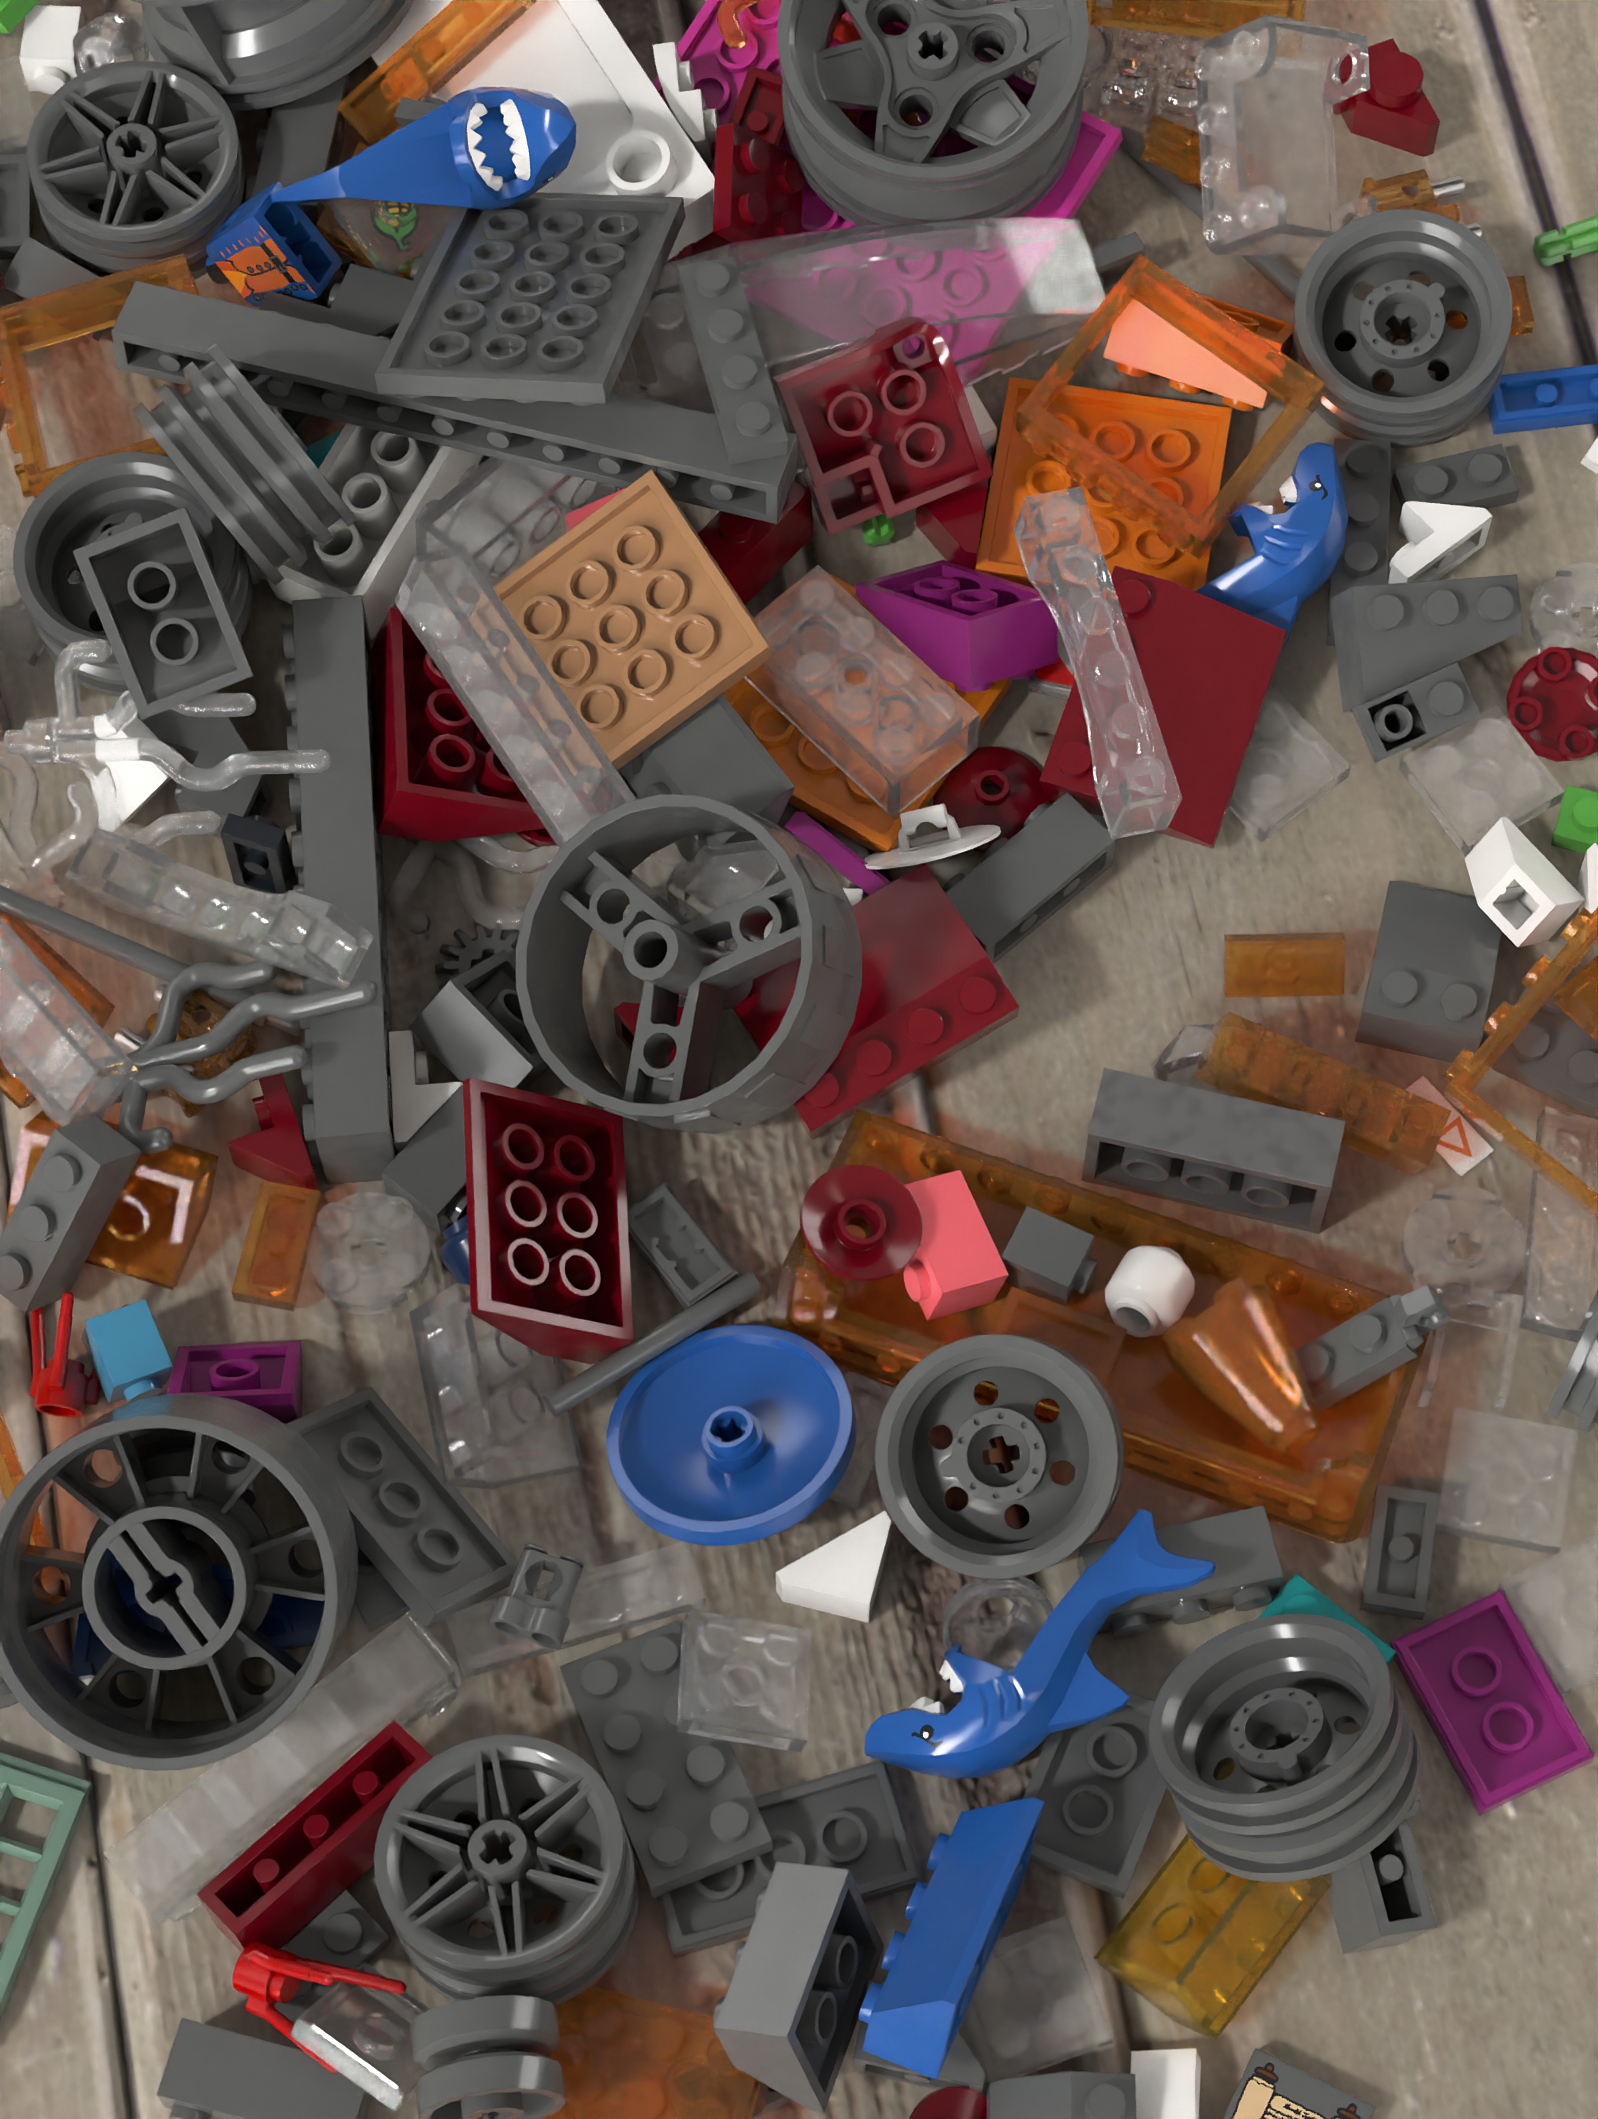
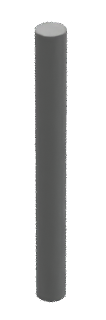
M746 1272L634 1340V1342L543 1396L549 1411L555 1417L561 1415L762 1292L759 1280L753 1272Z

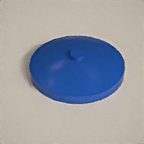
M723 1326L690 1335L646 1362L631 1377L621 1391L609 1419L606 1440L607 1457L621 1496L635 1515L648 1526L668 1537L691 1544L705 1546L739 1545L764 1539L788 1529L811 1514L830 1496L843 1478L854 1452L857 1427L855 1409L841 1371L833 1360L812 1342L789 1331L769 1326Z

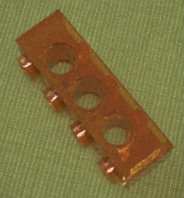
M1230 1011L1215 1023L1192 1077L1234 1097L1346 1121L1341 1141L1342 1145L1411 1176L1429 1166L1451 1113V1110Z

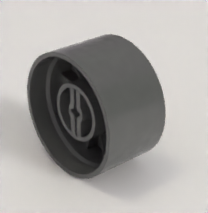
M181 1393L148 1397L116 1408L86 1425L33 1466L15 1487L0 1512V1673L9 1689L31 1717L66 1745L95 1759L131 1769L166 1771L204 1766L226 1759L260 1741L278 1727L303 1700L334 1653L344 1634L352 1612L357 1589L358 1548L352 1517L336 1479L314 1449L284 1423L253 1406L215 1395ZM168 1428L195 1432L196 1438L190 1475H168L148 1480L129 1431ZM220 1440L250 1455L248 1465L237 1468L226 1464L219 1454ZM107 1449L119 1457L122 1464V1473L118 1480H104L95 1473L92 1466V1457L96 1450ZM266 1467L292 1494L308 1521L270 1535L258 1513L241 1496L263 1468ZM53 1482H56L99 1517L89 1536L85 1553L30 1545L35 1516L46 1492ZM172 1519L184 1521L200 1528L221 1547L228 1559L233 1574V1601L211 1573L212 1565L207 1552L199 1544L187 1540ZM301 1540L316 1541L323 1568L318 1570L303 1568L295 1558V1544ZM115 1559L118 1560L135 1583V1596L139 1605L147 1613L160 1617L172 1635L150 1628L128 1609L117 1586ZM49 1566L57 1567L68 1575L70 1592L67 1596H53L44 1589L41 1582L43 1568ZM176 1573L180 1576L181 1580L172 1584L166 1577ZM274 1594L325 1601L318 1634L303 1665L258 1630V1627L269 1611ZM83 1612H86L90 1625L96 1635L113 1652L88 1685L77 1677L60 1658L43 1629ZM250 1657H261L267 1660L274 1669V1682L266 1686H258L251 1683L243 1672L244 1660ZM208 1664L228 1717L186 1722L160 1719L167 1670L192 1668ZM131 1670L140 1674L146 1682V1696L141 1699H131L124 1696L117 1686L118 1672Z

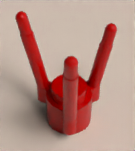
M69 1291L62 1295L54 1358L48 1360L47 1366L44 1306L30 1311L33 1378L29 1396L35 1398L34 1409L41 1413L56 1417L76 1418L83 1415L85 1404L97 1405L101 1384L94 1367L88 1378L84 1375L85 1365L83 1363L68 1359L74 1295Z
M258 1941L248 1944L242 1951L235 1965L232 1977L234 1989L249 1996L245 2007L246 2011L267 2020L312 2059L319 2062L332 2073L339 2071V2061L274 2007L275 2004L278 2002L285 2004L291 2001L300 1987L301 1980L326 1986L332 1985L337 1980L396 1994H403L407 1989L403 1981L303 1958L284 1949L278 1950Z

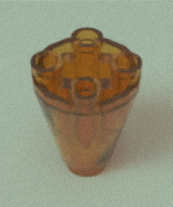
M1243 1278L1234 1279L1222 1286L1213 1295L1212 1301L1215 1303L1213 1306L1196 1318L1188 1315L1179 1319L1164 1332L1162 1338L1169 1346L1165 1353L1166 1360L1177 1374L1268 1448L1276 1447L1283 1457H1288L1308 1446L1323 1431L1324 1427L1317 1419L1319 1409L1272 1293L1266 1286L1257 1284L1249 1287Z

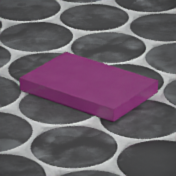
M1502 1589L1390 1642L1389 1646L1396 1651L1393 1658L1479 1816L1593 1761L1595 1757L1593 1751Z

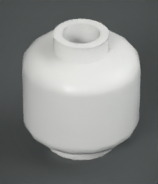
M1138 1246L1126 1253L1105 1288V1303L1114 1323L1121 1330L1136 1337L1160 1336L1169 1333L1178 1323L1194 1295L1195 1280L1189 1267L1174 1250L1162 1246Z

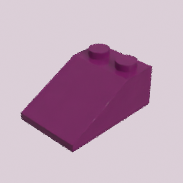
M945 560L856 584V596L932 676L955 683L956 688L960 691H985L991 687V682L1004 678H1028L1035 674L1034 669L1058 663L1057 595Z

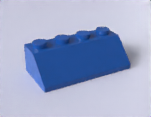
M1030 1797L963 1811L951 1836L942 1832L939 1833L927 1864V1869L934 1871L928 1885L918 1881L915 1885L904 1918L911 1920L912 1923L907 1934L898 1931L894 1932L885 1953L882 1969L889 1971L884 1985L872 1982L864 1998L858 2020L868 2023L863 2051L935 2080L938 2079L1025 1878L1044 1805L1043 1801Z

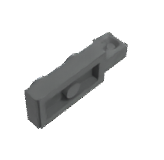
M1428 1284L1406 1295L1402 1293L1393 1295L1389 1299L1385 1298L1283 1357L1282 1360L1300 1407L1309 1415H1316L1416 1358L1417 1353L1415 1349L1424 1342L1422 1335L1452 1319L1444 1299L1431 1289Z

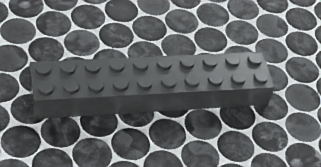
M362 595L292 600L293 623L283 624L282 633L285 658L289 659L290 671L289 675H285L287 709L291 710L292 726H287V746L289 760L293 762L294 778L289 779L291 812L295 814L297 830L291 832V847L294 867H298L299 885L293 886L295 916L296 920L300 921L301 939H296V961L298 974L302 975L304 993H298V996L361 979H370L378 987V995L370 1003L299 1020L301 1030L304 1029L306 1048L304 1049L308 1055L307 1062L301 1067L303 1085H307L309 1103L303 1104L302 1109L305 1140L309 1141L312 1164H322L327 1185L382 1181L381 1172L397 1156L393 1131L388 1033L392 1032L383 843L382 834L377 833L370 658L372 645Z

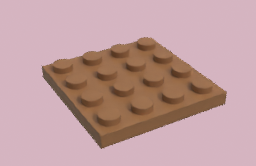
M652 469L466 607V610L573 779L585 792L592 790L777 654L667 487Z

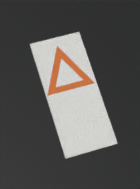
M1424 1076L1390 1101L1460 1176H1463L1494 1151Z

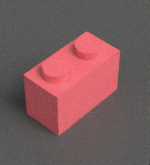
M961 1170L905 1184L918 1204L923 1227L920 1245L912 1260L904 1267V1283L911 1299L915 1302L919 1301L927 1321L992 1303L1009 1274Z

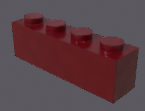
M793 480L777 524L719 511L698 533V536L744 605L814 535L811 489Z
M393 1720L196 1894L218 1929L241 1953L253 1941L261 1942L279 1950L374 1865L375 1843L379 1827L388 1806L410 1776L433 1757Z

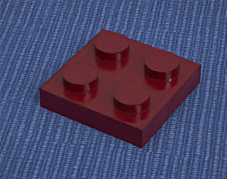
M735 122L716 127L713 232L782 270L800 265L801 239L803 235L801 221L804 174L799 163L794 159L793 155Z

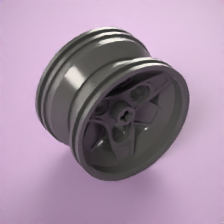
M781 0L777 32L779 63L783 80V115L787 139L793 157L799 163L810 187L834 212L854 226L881 238L910 245L945 246L965 243L991 235L1021 219L1049 194L1062 176L1075 149L1081 126L1084 96L1083 78L1086 70L1089 41V20L1086 0H1011L988 5V0ZM847 11L861 39L829 48L835 28ZM891 22L902 23L908 28L906 32L896 36L888 35L881 30L884 25ZM982 49H993L1002 56L994 62H983L974 55ZM1036 60H1040L1037 84L1032 97L1025 107L1006 82L1018 70ZM841 108L878 111L875 141L855 127ZM912 112H922L930 118L926 124L921 126H910L902 119ZM949 131L978 146V148L956 155L930 157L942 137Z

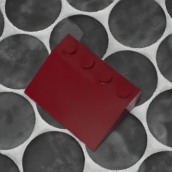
M1115 566L1039 779L1047 799L1055 803L1068 792L1089 813L1214 849L1287 637V631L1172 581Z
M390 607L370 651L377 833L428 842H442L565 826L569 819L565 764L475 622Z
M925 863L852 906L862 942V986L854 1022L833 1063L816 1085L791 1105L811 1139L816 1138L1018 1017L1019 1005L989 956ZM801 958L754 978L752 989L747 998L738 1006L733 1007L734 1012L759 1053L778 1030L793 998Z
M469 1077L463 1081L471 1314L541 1355L592 1365L634 1342L623 1116L601 1108Z

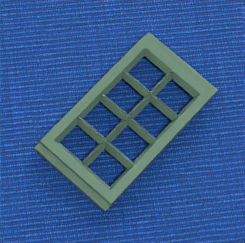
M1 1752L0 1826L12 1796L57 1810V1813L42 1849L0 1836V1852L36 1863L21 1902L0 1896V1912L15 1916L0 1951V2019L93 1786L89 1781Z

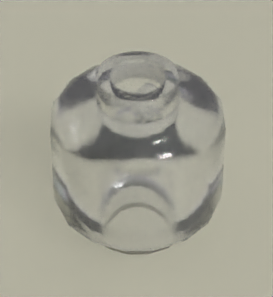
M108 12L97 15L74 35L70 45L71 51L74 53L75 73L77 76L103 65L132 60L148 61L149 49L144 39V30L135 20L122 13Z

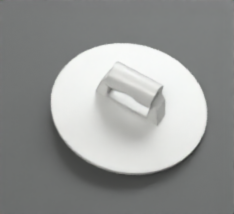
M944 803L900 813L902 827L898 832L899 845L888 852H874L867 856L864 861L868 864H865L867 869H890L943 859L983 845L998 837L1001 830L996 825H975L959 828L954 817L947 813ZM922 822H931L937 828L947 827L948 830L909 839V835L916 834L917 826Z

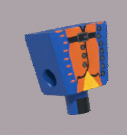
M279 181L271 184L233 210L206 244L208 254L206 270L209 277L217 284L231 282L247 303L255 307L262 305L268 291L299 300L318 298L343 263L342 259L297 203H272L270 193L283 188Z

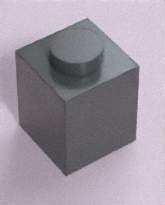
M1027 1206L1001 1256L1009 1274L1005 1283L1066 1309L1074 1291L1084 1295L1095 1275L1099 1261L1091 1258L1094 1235Z

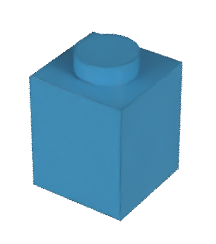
M145 1299L86 1321L82 1340L108 1404L125 1398L127 1403L157 1396L162 1392L161 1385L167 1383L173 1365Z

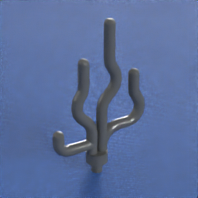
M262 958L235 966L215 961L196 963L183 969L173 977L164 989L159 1002L157 1022L147 1042L137 1050L126 1055H110L92 1060L88 1065L87 1074L74 1078V1093L80 1100L93 1097L101 1106L122 1102L118 1133L142 1151L140 1155L165 1151L173 1143V1135L169 1129L156 1127L142 1131L148 1092L171 1088L182 1098L195 1104L216 1103L231 1097L252 1081L303 1067L307 1062L308 1055L306 1050L300 1045H290L241 1059L216 1077L208 1080L198 1079L189 1070L180 1067V1065L204 1060L221 1053L235 1042L248 1026L263 1017L272 1016L286 1021L304 1020L367 1004L377 997L378 987L370 979H361L300 996H289L279 992L258 993L238 1003L209 1032L176 1041L180 1030L184 1003L196 989L209 985L224 990L243 989L270 982L278 974V966L270 958Z

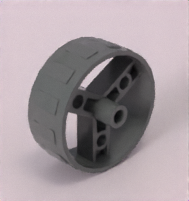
M659 794L625 802L594 818L563 844L542 872L523 913L516 945V990L524 1024L541 1058L565 1085L593 1104L605 1107V1111L669 1132L670 1129L688 1133L719 1134L752 1127L785 1111L816 1085L836 1059L856 1014L862 986V942L853 907L836 875L811 848L802 843V840L778 825L743 807L739 809L709 797ZM712 831L748 832L754 834L776 858L786 879L691 922L632 872L651 854L682 838ZM630 904L629 912L623 919V913L626 907ZM773 920L772 931L764 939L765 928ZM593 929L622 953L624 964L629 972L637 978L644 980L625 1090L605 1068L590 1039L582 1005V970L589 938ZM734 937L737 949L732 951L718 945V943ZM801 958L794 995L776 1033L753 1062L730 1081L708 1092L722 1009L728 1010L741 1004L749 995L754 978ZM680 994L687 998L680 1024L676 1026ZM676 1046L675 1058L669 1065L670 1053Z

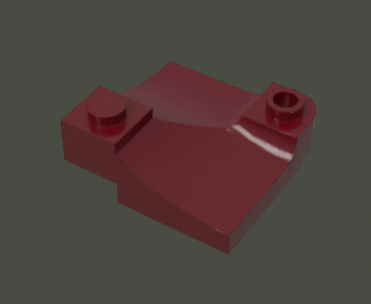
M919 317L902 318L875 329V333L862 342L773 377L791 432L797 434V451L803 469V477L807 487L811 489V498L819 521L830 535L880 514H884L887 519L994 476L946 342L939 331L925 319ZM911 336L919 337L920 344L918 349L912 354H904L902 347L905 340Z

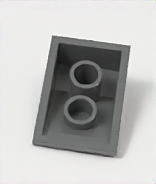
M186 507L73 551L141 720L254 676L193 518Z
M1389 881L1355 1042L1473 1067L1483 1035L1501 937V929L1478 906L1476 899Z

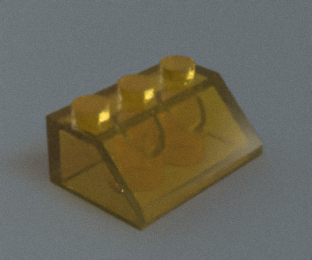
M1187 1833L1094 1956V1959L1100 1966L1171 2020L1216 2041L1227 2025L1235 2018L1238 2010L1264 1975L1272 1968L1275 1960L1303 1922L1311 1915L1313 1909L1330 1885L1322 1876L1291 1882H1262L1235 1876L1220 1869L1206 1859L1196 1848Z

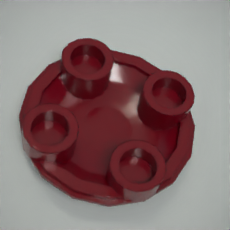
M1555 646L1549 647L1540 654L1528 659L1513 676L1506 696L1507 718L1517 740L1533 754L1555 762L1578 761L1598 752V658L1593 654L1572 647L1561 648Z

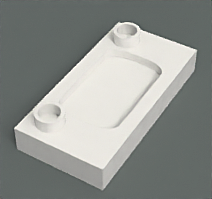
M414 0L397 29L371 55L399 100L401 97L423 101L425 97H434L448 102L449 99L458 93L478 87H512L553 95L567 106L576 122V146L568 167L560 176L537 192L683 197L686 217L667 261L679 254L687 245L693 242L696 243L713 232L715 177L597 0Z

